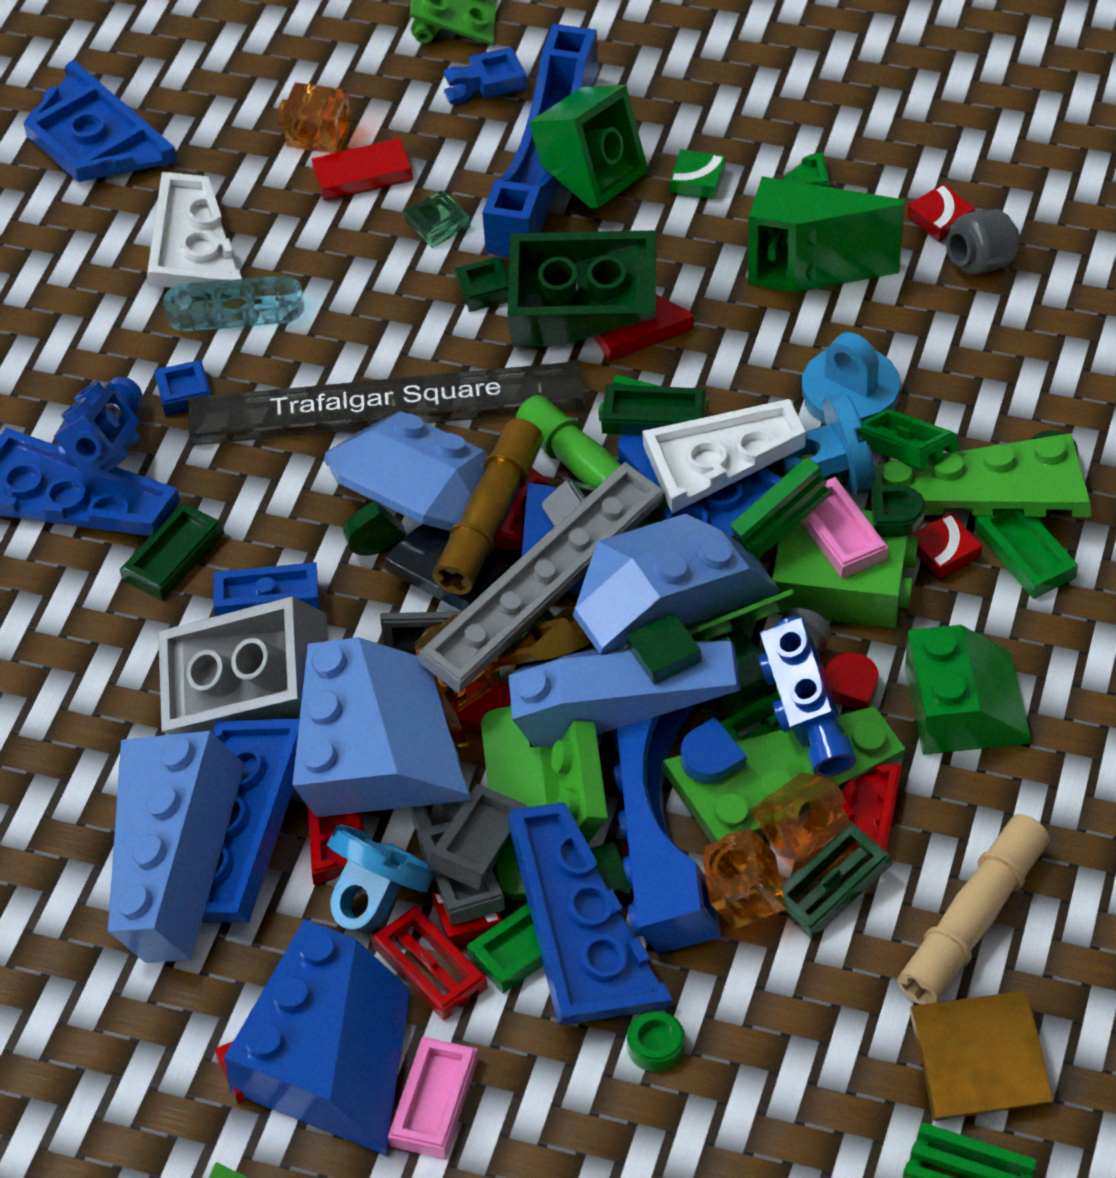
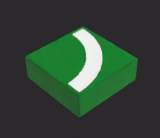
M680 149L670 179V193L716 199L725 170V155Z

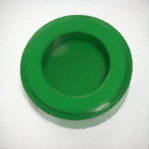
M661 1011L646 1012L635 1018L627 1031V1050L630 1059L641 1069L650 1072H662L676 1066L685 1052V1032L682 1024L674 1016Z

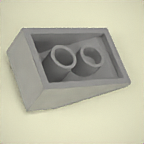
M291 596L158 631L161 731L166 734L214 731L216 721L300 719L307 646L309 643L328 641L327 614Z

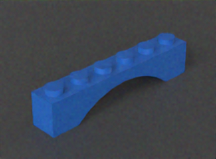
M552 24L541 54L534 97L520 145L507 171L500 178L494 180L482 212L485 250L488 254L509 257L510 233L542 232L559 181L541 166L529 122L581 87H593L599 71L596 29Z
M693 705L610 731L614 746L619 752L620 764L614 767V775L617 787L624 797L625 810L619 811V823L623 836L629 846V856L624 857L623 866L627 881L633 889L634 903L628 906L629 920L636 936H643L658 955L721 937L716 890L697 863L676 848L669 835L663 809V781L665 777L662 771L663 760L668 759L679 730L691 713Z

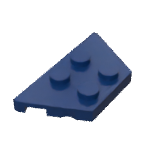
M75 60L68 62L64 67L66 77L58 87L50 86L42 97V103L34 108L23 122L26 136L77 182L152 168L177 161L175 146Z

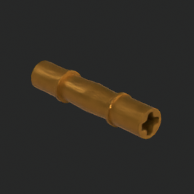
M524 419L508 421L492 454L486 458L484 462L485 472L469 498L460 523L455 524L451 528L449 540L432 573L434 581L443 590L458 595L470 592L486 558L491 555L495 546L493 539L508 515L518 488L525 485L529 476L528 471L543 443L544 437L541 430L532 422Z

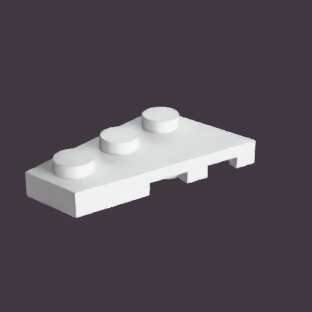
M162 172L147 271V285L242 295L243 280L239 269L236 270L233 250L229 238L226 239L221 224V213L208 176Z
M790 399L643 431V447L660 487L665 491L664 496L672 514L806 446V431Z

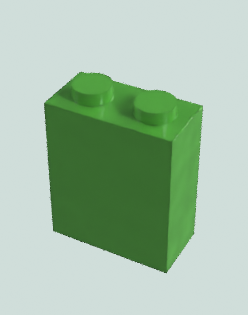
M861 510L873 526L872 511ZM800 522L779 540L772 580L779 588L778 594L792 589L793 594L777 601L780 611L774 614L783 615L785 611L791 608H803L821 615L828 621L896 629L899 608L909 609L913 578L904 577L905 567L915 568L919 537H911L909 535L881 537L888 546V559L842 579Z

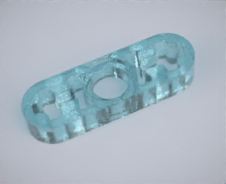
M289 276L179 284L169 289L163 299L169 325L180 331L289 323L299 318L305 307L301 284ZM232 298H241L246 301L243 306L236 309H228L222 306L224 302ZM285 298L286 301L278 302V299ZM255 299H261V304H256ZM207 303H212L213 308H208ZM190 305L189 309H183V306Z

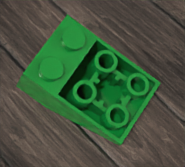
M762 176L749 213L748 285L795 293L899 273L901 268L905 199Z

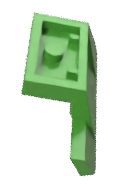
M511 705L488 711L481 720L488 788L524 803L527 807L565 802L588 844L608 819L595 722L574 720L562 738L557 740L553 747H530L529 740L512 720ZM511 839L496 862L499 886L506 898L513 901L527 900Z

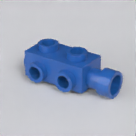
M126 377L114 378L104 386L99 381H95L78 393L74 398L76 403L61 415L65 422L53 437L58 442V449L62 457L70 465L76 466L84 477L99 467L105 473L119 465L129 455L126 450L140 439L141 436L135 430L140 422L135 413L140 407L143 398L138 384Z
M801 617L785 618L779 621L774 628L760 633L766 653L758 655L760 667L768 685L776 684L781 697L780 700L773 702L775 714L784 733L792 730L802 747L811 745L807 750V754L816 776L830 777L841 774L852 768L856 763L850 739L842 735L844 731L839 719V712L836 709L814 640L806 627L804 619Z

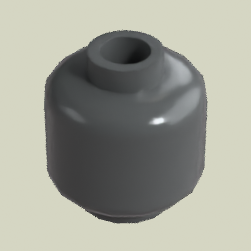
M985 209L967 213L957 218L947 236L946 247L950 259L958 268L966 274L981 275L1002 270L1012 264L1017 256L1020 235L1018 228L1011 218L1002 210Z

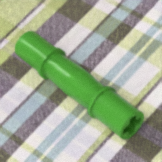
M534 395L528 398L518 409L516 419L528 420L541 430L544 437L541 447L544 452L552 459H559L583 483L597 488L621 466L603 446L582 432V427L578 421L569 418L543 395ZM663 498V502L635 529L662 521V512L668 505L667 501Z

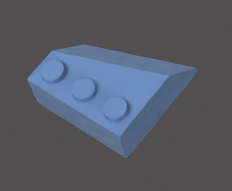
M359 637L308 644L292 786L315 817L472 800L468 784L464 780L461 771L458 751L451 738L445 718L447 715L435 675L418 662V656Z

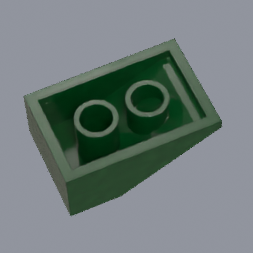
M656 230L510 233L507 316L512 347L563 346L656 318Z

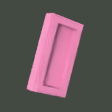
M834 477L827 480L825 486L829 488L832 495L805 517L801 524L843 579L887 560L888 546L837 478Z
M422 1036L388 1134L389 1147L446 1160L479 1060L477 1048Z

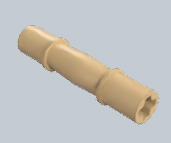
M1022 814L1014 815L990 849L980 856L976 872L955 896L937 927H932L925 933L923 943L897 978L899 988L909 999L919 1005L937 1003L961 968L968 965L972 958L971 950L993 924L1010 894L1021 889L1025 883L1026 875L1050 842L1047 830L1037 820Z

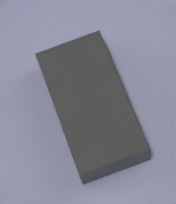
M476 784L470 793L472 800L464 802L431 852L428 868L479 890L512 839L507 820L510 810L526 808L527 805Z

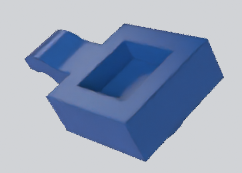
M512 47L469 56V66H455L444 71V77L449 86H454L444 89V94L451 105H458L468 101L478 90H480L485 99L527 89V74Z

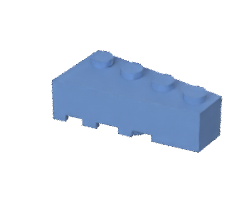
M211 731L121 740L108 932L145 963L191 960L204 910L245 767V763Z

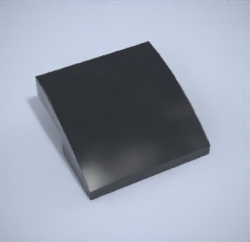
M422 524L407 535L384 558L386 571L461 611H464L521 558V551L505 550L495 545L491 555L486 558L470 592L462 595L449 593L436 584L432 573L449 540L450 531Z

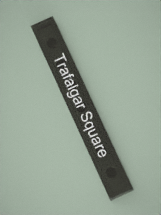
M580 361L189 397V436L191 446L363 430L400 411L414 414L427 424L514 416L517 414L522 403L534 395H543L561 411L585 409Z

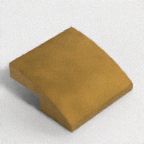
M575 607L563 609L550 621L533 623L487 668L552 659L574 652L592 642L573 617Z
M1025 990L917 1005L909 1008L919 1066L923 1065L933 1121L1049 1105L1053 1102L1041 1044Z

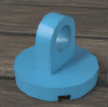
M844 332L832 342L827 350L822 351L807 364L802 374V396L805 399V406L808 412L820 422L826 424L823 409L824 398L845 393L854 403L861 421H864L886 409L895 410L900 398V375L892 361L878 351H875L874 347L866 339L852 332Z
M845 393L825 397L823 409L826 425L806 431V446L781 459L783 472L788 474L803 460L798 459L799 457L808 454L815 455L810 457V459L820 467L822 471L820 475L825 477L841 471L852 493L859 494L871 489V485H874L876 482V475L870 445H867L866 441L861 442L863 440L862 435L858 436L856 430L862 428L860 425L862 423L854 403Z
M339 824V826H335L327 846L348 861L333 890L331 912L335 921L343 928L362 933L373 931L387 917L401 886L420 892H427L435 876L434 870L429 869L428 864L391 843L389 845L382 842L380 844L370 840L371 837L367 836L368 833ZM365 889L368 895V906L365 912L356 918L352 911L353 898L357 892Z

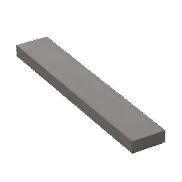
M624 462L421 649L418 662L459 694L586 575L597 541L633 530L663 502L665 491Z

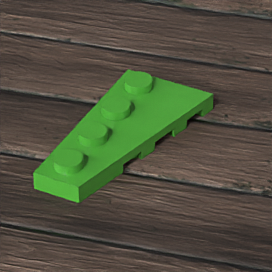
M1071 433L956 451L952 454L944 453V458L938 461L928 458L929 465L922 469L901 461L874 465L876 475L874 485H905L914 488L925 500V515H945L949 508H964L972 512V516H993L994 509H1024V516L1046 517L1047 509L1072 510V517H1091L1090 499Z
M874 706L839 715L844 731L842 735L850 739L856 763L846 772L835 776L819 777L814 774L807 754V750L811 745L802 747L792 730L785 733L783 730L736 741L738 746L747 755L746 766L716 783H701L690 778L681 766L680 756L663 760L662 771L719 856H722L844 790L846 784L851 779L855 781L859 777L873 772L874 766L892 764L903 757L905 747Z

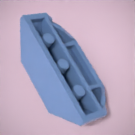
M400 411L353 434L327 451L324 462L330 467V471L338 484L371 500H375L421 524L450 531L455 524L460 523L469 498L485 472L484 462L488 456L483 449L466 442L461 436L442 431L423 422L420 417L414 414Z
M682 514L597 541L573 612V617L601 655L627 646V634L669 614L675 613L681 623L687 626L773 597L778 594L779 588L752 552H749L742 544L722 530L688 514Z

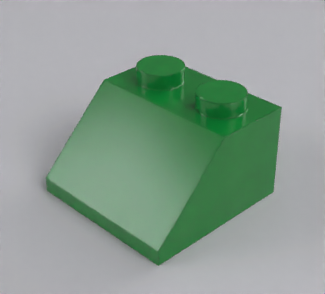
M626 85L581 87L529 122L541 166L590 208H599L649 172Z
M963 625L908 630L905 672L923 755L1030 744L1031 735L1012 655L1009 650Z

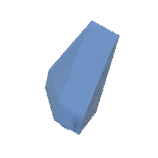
M731 641L696 642L701 649L702 661L656 684L652 683L627 646L600 655L594 645H587L556 658L526 662L509 675L512 720L533 747H553L555 742L562 738L574 720L595 722L596 735L734 693L740 691L735 646Z

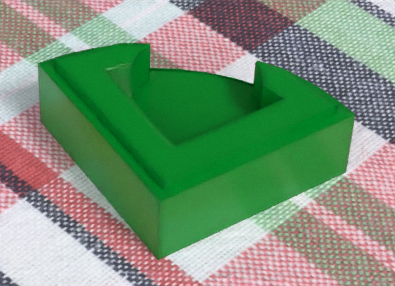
M815 153L802 158V163L792 171L787 172L784 180L830 187L824 153Z

